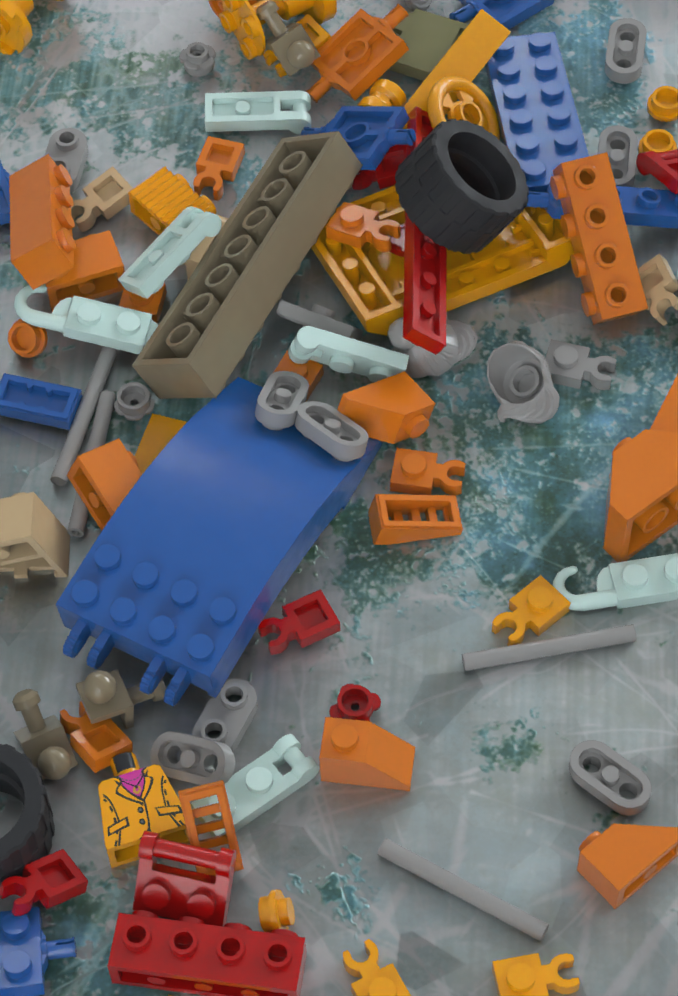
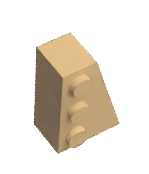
M20 492L11 497L1 498L0 572L14 571V578L19 579L28 578V571L54 570L55 577H68L70 535L62 523L34 492Z

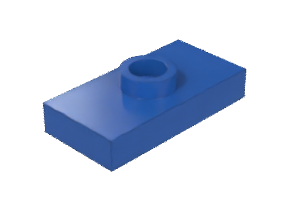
M4 373L0 381V415L70 430L83 397L82 391L78 388Z

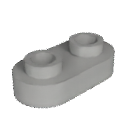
M623 18L615 21L610 26L604 70L606 76L616 83H632L641 76L647 31L645 26L638 20Z
M620 125L610 126L601 132L598 154L608 153L616 186L633 187L638 139L631 129Z
M64 128L56 131L50 137L45 155L49 154L57 166L62 164L67 169L73 182L70 186L71 194L80 184L88 156V145L86 136L80 130Z
M278 371L272 373L257 398L255 408L256 419L270 430H283L292 426L295 423L298 406L306 402L309 389L308 381L303 376L294 372Z
M307 401L298 406L295 427L304 437L312 440L339 461L349 462L361 458L365 454L369 436L364 428L329 404L319 401Z
M242 679L226 680L216 698L211 696L193 728L192 735L223 742L234 753L257 712V695L253 686ZM231 695H240L242 697L237 702L227 700ZM214 730L222 733L218 738H209L207 736L209 732Z
M169 731L158 736L151 749L152 765H160L166 777L198 785L223 780L225 784L232 777L235 769V757L231 748L225 743ZM181 749L182 754L180 756V761L178 762L177 753ZM217 758L218 764L216 770H214L213 763Z
M587 740L574 747L570 755L569 773L578 785L621 815H636L648 806L652 785L649 777L642 770L600 741ZM593 764L599 770L591 773L586 771L584 766ZM625 790L631 791L635 797L625 799L620 795V792Z

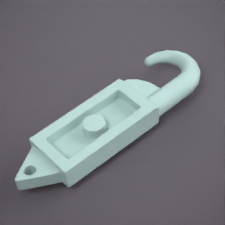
M28 285L19 290L14 300L16 314L22 321L32 326L61 332L64 337L135 354H140L158 327V324L152 320V314L75 295L61 300L55 306L52 314L31 309L27 305L28 297L35 293H45L47 291L45 285H41L34 290Z
M678 553L611 563L598 574L596 592L575 595L566 590L565 580L577 573L578 569L576 566L563 568L553 580V587L571 603L569 609L573 611H589L614 606L617 609L678 600Z

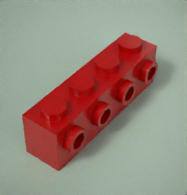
M136 910L132 914L118 913L107 966L111 981L114 984L202 996H300L307 957L305 937H298L295 932L286 929H273L268 933L253 931L249 926L241 923H226L223 927L205 924L203 920L195 917L184 916L178 918V920L159 918L157 914L149 911Z

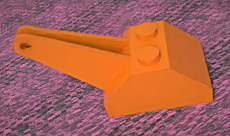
M678 374L650 430L645 429L633 438L627 437L623 439L612 452L606 500L603 549L616 562L627 561L678 524Z

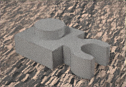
M553 339L550 341L545 357L550 367L552 383L580 389L582 381L585 380L590 381L591 385L599 390H610L612 376L603 375L600 372L614 373L617 361L615 358L610 356L590 358L589 347Z

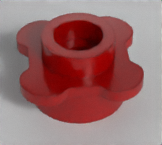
M346 684L341 687L337 697V704L330 707L329 714L333 718L370 722L373 712L381 707V699L377 694L370 693L367 688L361 685ZM353 705H358L359 709L355 711L352 710L351 707Z

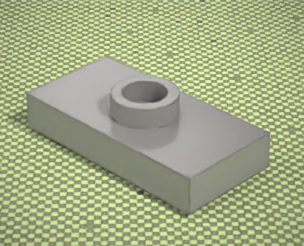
M280 300L276 311L277 316L300 325L312 326L359 341L363 330L335 320V311L317 304H313L310 311Z

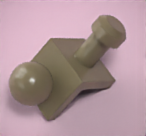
M269 0L257 8L256 15L260 20H265L273 33V36L265 40L266 49L274 52L286 74L290 77L299 70L309 67L315 59L320 57V54L303 26L293 22L285 26L277 13L279 7L276 2Z
M118 669L111 672L97 670L90 673L84 681L76 683L77 692L91 724L119 715L126 730L134 727V705L149 699H153L154 702L160 701L164 698L166 690L162 679L150 695L139 690L140 684L126 689Z
M32 689L22 690L14 696L12 703L16 711H21L27 726L13 732L15 738L23 749L24 754L31 759L33 766L38 768L43 780L61 779L69 773L71 768L78 765L63 725L55 715L43 719L38 707L41 699L37 691Z

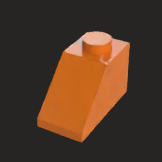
M110 230L74 240L76 244V249L73 250L74 268L61 279H52L45 283L52 312L61 300L73 297L74 295L94 300L124 290V287L118 281V278L125 272L124 264Z
M404 371L344 393L337 410L364 428L369 438L395 444L408 438L414 439L421 436L429 426V418L436 403Z
M118 438L77 456L66 476L102 531L121 502L139 480L141 471L138 468L135 456L132 452L126 450Z
M325 717L319 756L321 781L410 791L415 746L369 721Z
M613 823L602 834L598 830L594 831L579 847L580 854L577 871L614 909H617L678 856V827Z

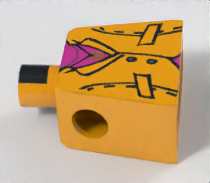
M132 752L121 753L113 757L110 761V766L114 777L101 781L98 784L104 841L111 869L139 860V845L145 830L159 833L161 839L189 844L180 800L161 766L154 764L140 769L136 755Z

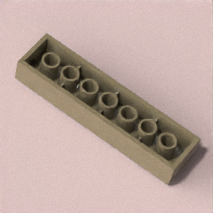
M339 131L281 138L132 365L159 399L216 398L223 391L226 381L236 365L244 358L248 346L255 335L263 328L265 319L274 305L281 299L284 289L293 275L300 269L301 262L310 248L317 242L318 235L329 218L336 212L337 205L346 191L351 188L354 178L363 166Z

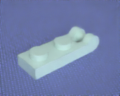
M305 91L205 93V131L290 130L295 134H301L304 127L311 128V116L308 113L311 109V97Z
M190 206L185 208L118 278V281L127 291L148 299L162 288L164 281L178 266L189 259L191 252L206 236L214 237L220 232L222 226L220 217L217 214L204 212L196 207Z
M305 326L299 329L288 348L289 358L297 364H304L312 360L329 365L332 370L339 373L353 372L367 376L372 382H377L406 371L409 355L312 326Z
M293 734L283 736L274 744L272 749L236 772L224 784L235 832L310 782L320 771V767L311 756L305 757L300 751L301 744ZM287 762L292 770L282 776L277 768ZM217 795L195 800L191 803L192 809L218 803ZM221 812L199 817L198 819L201 823L222 819ZM223 828L209 833L212 837L224 835L225 830Z

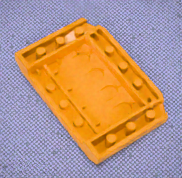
M395 186L350 202L351 204L379 212V221L394 220L400 225L405 224V210L399 202ZM525 207L481 251L463 254L447 249L446 312L565 266L571 259V254H574L571 239H566L563 234L560 219H552L545 208ZM324 226L318 235L317 242L311 247L312 251L365 330L370 333L387 336L389 326L395 320L403 317L404 257L397 256L391 252L379 251L370 242H366L362 249L329 239L326 237V228Z

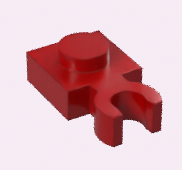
M407 145L390 147L376 170H359L358 173L360 174L356 175L353 180V190H363L378 181L380 189L395 186V174L398 166L406 158Z
M321 589L282 606L284 618H267L261 621L258 626L260 637L270 633L279 635L277 639L268 642V649L271 655H277L285 651L292 640L297 639L301 648H304L341 631L340 621Z
M61 849L26 864L22 877L12 876L6 878L0 886V898L4 899L10 895L20 896V898L15 899L13 902L12 913L14 916H21L28 913L33 903L39 900L46 909H50L85 893L88 879L66 851Z

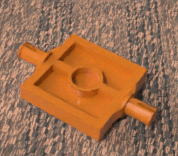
M396 4L383 19L370 16L362 9L351 17L317 50L320 57L315 59L311 66L322 77L306 90L311 99L318 103L331 88L343 91L356 101L409 50L404 40L393 31L401 21L409 16L407 11L400 4Z

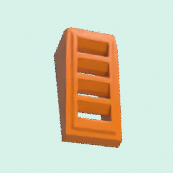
M375 494L368 511L374 545H392L461 535L463 531L456 495ZM442 510L444 521H438L436 511ZM425 512L426 521H421L420 513ZM402 515H408L409 521H403Z
M220 780L178 791L190 845L209 849L228 844L229 849L236 850L234 872L243 870L244 867L224 781ZM217 795L218 803L196 809L191 808L190 801ZM221 812L222 819L195 825V818ZM223 828L225 830L224 835L199 841V834ZM195 866L198 873L216 876L213 869Z

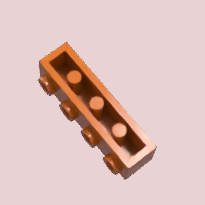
M605 152L561 163L553 170L554 176H551L550 184L554 198L561 201L564 213L560 218L561 228L565 238L571 239L574 254H571V266L576 278L581 277L584 293L581 294V304L587 317L591 316L592 323L595 325L648 309L608 153Z
M49 154L9 176L11 263L33 290L52 279H61L74 268L73 250L76 249V244L73 239L72 228L75 227V223L71 215V207L74 205V202L70 195V186L73 182L67 169L62 164L57 166Z

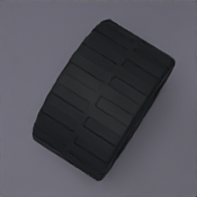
M448 119L446 122L442 121L404 159L398 166L395 174L396 193L409 219L425 236H428L439 246H444L453 252L458 251L463 254H471L472 252L477 253L481 251L523 211L528 203L527 196L529 195L525 174L510 150L495 135L489 133L483 127L461 119Z
M0 744V792L16 797L23 803L24 807L15 826L5 836L0 838V886L8 877H22L26 864L49 855L52 848V837L55 835L52 809L38 768L33 766L29 757L24 753L21 754L15 747L8 744Z

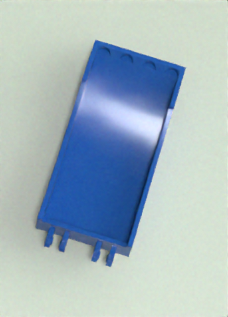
M237 377L216 398H213L193 415L149 465L101 531L58 599L56 607L65 627L71 629L63 645V653L71 658H75L89 636L96 638V641L88 653L86 661L88 666L96 670L99 669L113 647L149 663L140 682V691L148 695L152 694L167 672L174 676L165 690L163 698L165 703L173 707L176 706L190 683L207 691L208 695L216 698L259 624L288 579L340 509H345L382 446L383 441L368 438L365 454L361 458L349 462L339 461L312 440L304 437L296 429L295 423L283 430H270L264 427L255 417L257 398L263 387Z

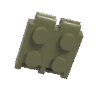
M415 8L413 13L407 12L409 16L393 29L395 34L404 40L409 50L388 70L424 81L469 24Z

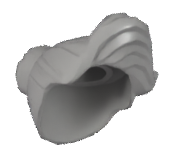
M446 313V347L437 355L403 338V317L395 320L388 330V338L394 346L393 351L409 355L405 372L411 378L440 376L444 374L455 363L467 358L472 353L478 339L474 327L460 320H448V313Z
M517 340L506 343L492 351L488 357L487 378L492 392L501 404L497 411L499 421L505 423L507 418L528 423L542 424L553 418L559 407L560 396L553 387L550 367L545 357L537 349L525 344L523 341Z

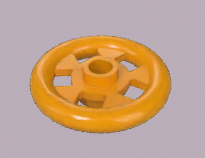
M456 76L445 77L435 83L429 93L427 105L428 116L433 129L442 121L446 122L443 111L446 110L448 119H461L477 124L500 140V126L496 111L488 97L479 87L467 79ZM449 92H455L459 101L453 103Z

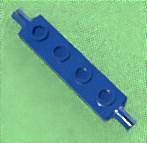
M550 182L546 192L529 191L526 207L545 208L552 219H560L561 215H564L561 201L554 198ZM616 186L626 225L678 229V194L669 190L648 187Z

